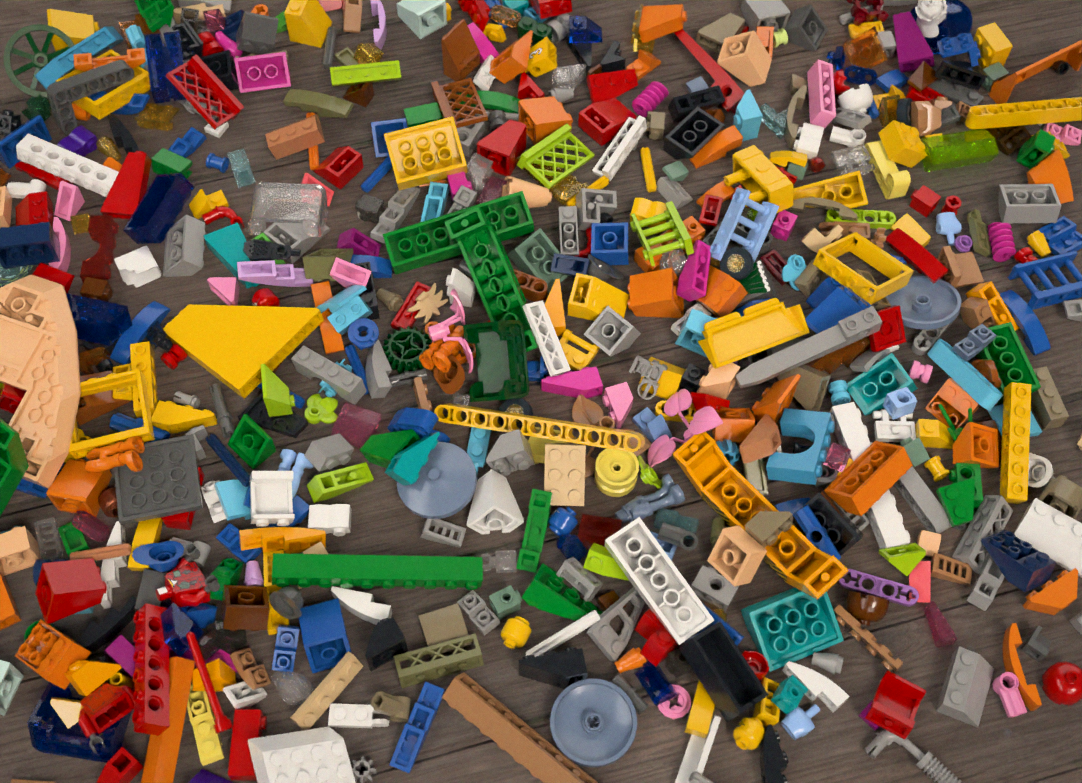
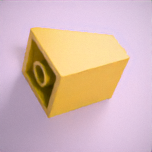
M290 0L284 12L290 41L322 48L326 39L327 29L332 26L331 19L317 0Z
M47 9L48 25L64 32L74 45L100 30L99 23L95 22L93 15ZM54 34L52 43L56 51L68 47L60 37Z

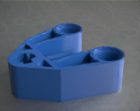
M406 407L396 412L387 428L390 432L412 429L422 439L425 436H429L430 433L439 432L433 430L439 418L430 410ZM439 432L438 442L449 443L450 438L446 434Z

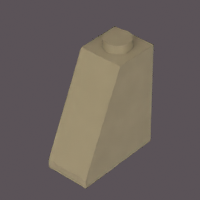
M729 13L700 29L697 33L696 43L720 54L724 39L741 34L745 19Z
M804 364L777 376L780 381L796 374L801 375L794 397L805 410H820L831 375Z

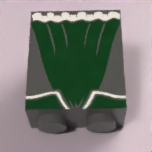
M761 260L754 262L753 270L748 277L737 280L743 285L748 294L732 312L753 300L765 298L778 299L770 274Z

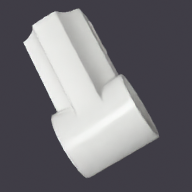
M833 126L829 141L847 145L852 151H860L863 147L866 133L862 129H853L851 131Z
M37 179L31 180L30 183L10 182L7 184V190L12 198L23 199L27 194L43 192L47 187L43 181Z

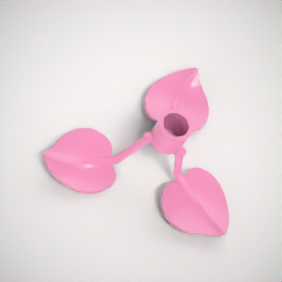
M452 289L450 294L453 295L454 299L450 309L455 315L441 323L428 327V332L432 342L443 339L444 342L448 340L460 342L469 363V374L473 369V355L467 341L462 337H447L450 334L448 326L458 321H461L462 325H466L463 304L459 299L457 291Z
M681 389L673 394L666 401L664 412L670 417L678 413L688 429L684 432V440L676 437L669 438L668 435H662L651 444L648 451L649 466L653 467L668 459L675 452V441L684 444L692 436L723 424L716 410L711 406L701 408L694 414L693 420L689 424L682 411L688 409L691 405L692 397L690 392L686 389Z

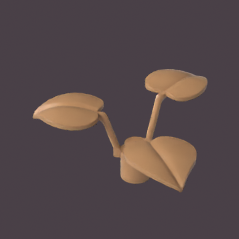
M582 394L577 397L572 408V419L575 423L614 428V420L609 416H604L603 410L598 404L585 398ZM621 429V430H627V431H634V430H631V429ZM599 434L597 435L595 441L599 440ZM612 434L613 440L618 443V436L616 437L615 434ZM631 437V445L637 447L638 440L635 437ZM645 438L644 446L633 453L638 457L650 448L651 443ZM591 446L587 455L585 453V478L590 477L595 472L596 460L590 457L595 446Z

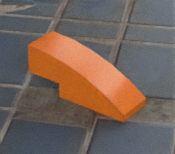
M735 125L720 131L693 158L688 159L695 169L725 157L726 152L740 147L743 136Z

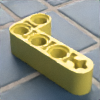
M881 140L865 143V156L884 197L888 200L905 196L911 182L909 172L907 170L898 171L895 162L889 160Z

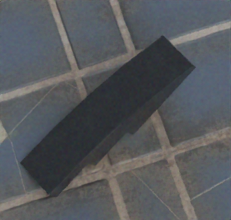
M114 114L107 115L117 147H124L126 154L139 151L135 140L124 124Z
M132 596L120 612L112 608L99 625L92 621L75 642L90 651V654L98 650L134 619V607L137 598Z

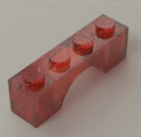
M90 215L88 232L92 240L99 243L100 247L93 257L82 261L80 278L83 283L86 277L108 281V279H111L110 266L114 262L113 249L116 248L115 234L118 233V223H115L112 215Z

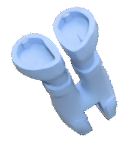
M282 449L280 453L282 463L279 464L278 471H293V499L304 473L303 470L305 468L311 469L314 466L304 456L305 454L299 452L297 455L293 450Z

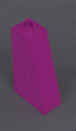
M910 11L893 15L900 71L903 73L917 70L923 61L930 67L935 66L933 53Z

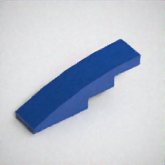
M429 682L424 683L418 701L415 702L409 720L404 726L389 764L390 766L407 773L411 772L446 689Z

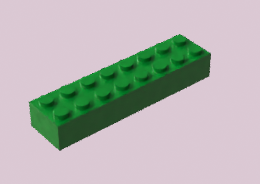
M523 191L383 234L395 274L397 275L461 255L462 251L458 242L451 239L444 222L478 206L489 219L501 242L534 232V222Z

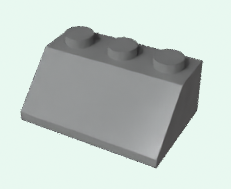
M999 184V215L1002 223H1057L1061 203L1053 184Z
M186 214L166 230L163 276H192L203 268L204 235L206 234L205 222Z
M959 646L951 656L936 711L974 727H979L994 668L980 654Z

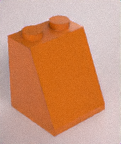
M554 96L519 101V122L527 125L526 134L534 145L565 124H568L570 127L572 126L573 120L571 115L566 113L562 103L558 102Z
M673 268L630 276V283H628L630 299L627 300L629 310H632L635 316L682 318L684 316V298L677 295L679 278Z
M69 459L47 490L46 495L59 511L97 517L100 509L98 503L99 496L107 490L112 473L110 470L87 472L85 470L87 461L83 459Z

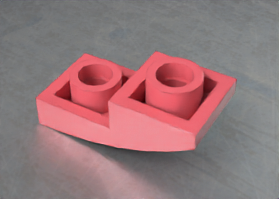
M920 561L909 574V586L915 588L919 593L917 602L930 603L931 561ZM909 592L910 602L911 599H915V597L912 596V592Z

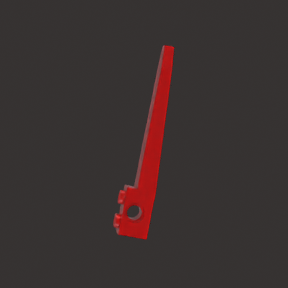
M683 29L675 31L676 36L716 81L711 87L720 86L725 98V102L722 104L728 112L731 110L735 114L736 108L745 93L728 73Z

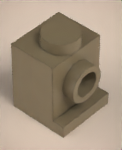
M648 111L646 131L649 132V139H663L665 113Z

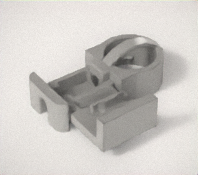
M637 355L629 372H639L642 377L645 376L639 384L637 391L642 399L649 400L656 395L660 385L658 381L663 371H666L668 367L665 364H659L657 360L651 362ZM644 383H648L644 392L642 393V385ZM652 385L654 388V393L650 396H647V393Z

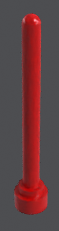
M188 632L186 638L215 716V725L213 727L216 734L233 728L231 720L223 714L196 636L193 632Z

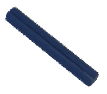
M215 434L207 436L206 441L241 484L244 487H248L250 485V475Z

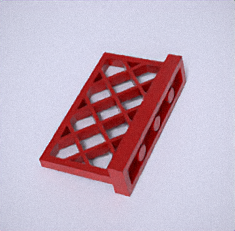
M197 54L188 62L166 75L168 80L214 130L229 120L236 118L245 108ZM174 75L182 77V81H178ZM186 78L193 80L194 85L186 83ZM187 88L194 90V95L190 94ZM198 92L205 93L206 98L199 97ZM199 102L206 103L207 108H203ZM211 105L218 107V112L211 110ZM211 115L217 116L219 122L216 123Z

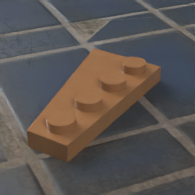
M840 604L833 610L837 622L841 626L846 624L851 629L849 633L857 641L861 639L867 645L865 649L871 655L875 656L877 654L883 660L881 664L888 671L891 672L893 670L896 673L902 667L903 662L899 658L896 660L892 658L891 651L885 645L878 644L874 635L867 629H862L860 627L861 624Z

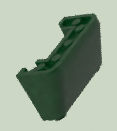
M519 320L463 325L465 340L469 344H475L479 379V382H474L470 386V402L526 397L529 393V377L522 322Z

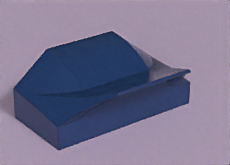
M241 9L216 21L215 33L222 31L228 38L236 42V33L245 12Z

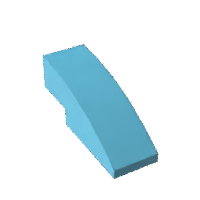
M430 182L420 222L443 216L449 193L448 184Z

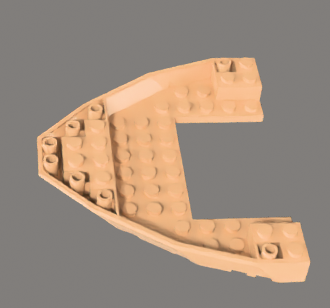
M29 275L0 288V382L26 391L8 424L19 433L29 465L22 479L49 489L69 453L81 395L77 329L64 286Z

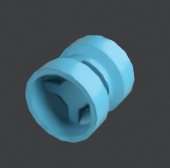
M837 380L828 385L829 393L832 394V405H842L851 401L850 394L846 391L848 389L846 381Z

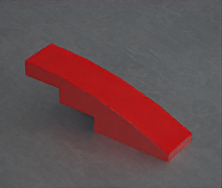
M896 228L886 237L885 242L900 257H903L907 264H911L920 274L923 273L933 284L948 273V269L901 229Z

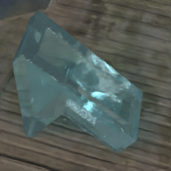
M767 103L763 104L760 108L763 115L762 121L779 139L783 138L788 109L777 114Z
M244 148L228 152L227 156L238 188L256 183Z

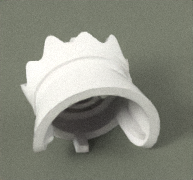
M918 0V6L915 7L917 14L916 24L924 37H936L939 34L938 24L946 19V0Z

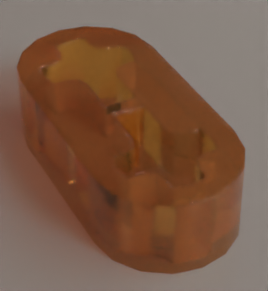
M494 5L491 8V19L495 22L509 27H517L521 20V14L516 10L502 5Z

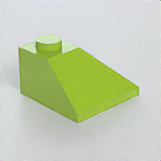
M261 364L263 400L269 417L293 414L292 407L296 406L294 395L290 394L289 388L265 364Z

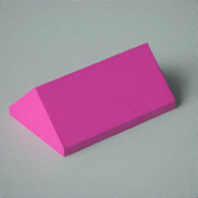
M286 52L234 58L240 93L291 86Z

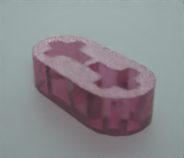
M77 511L72 519L74 527L95 541H104L109 533V528L88 512Z

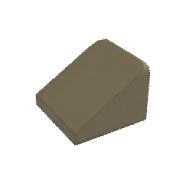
M792 74L790 91L791 95H794L802 86H807V80Z

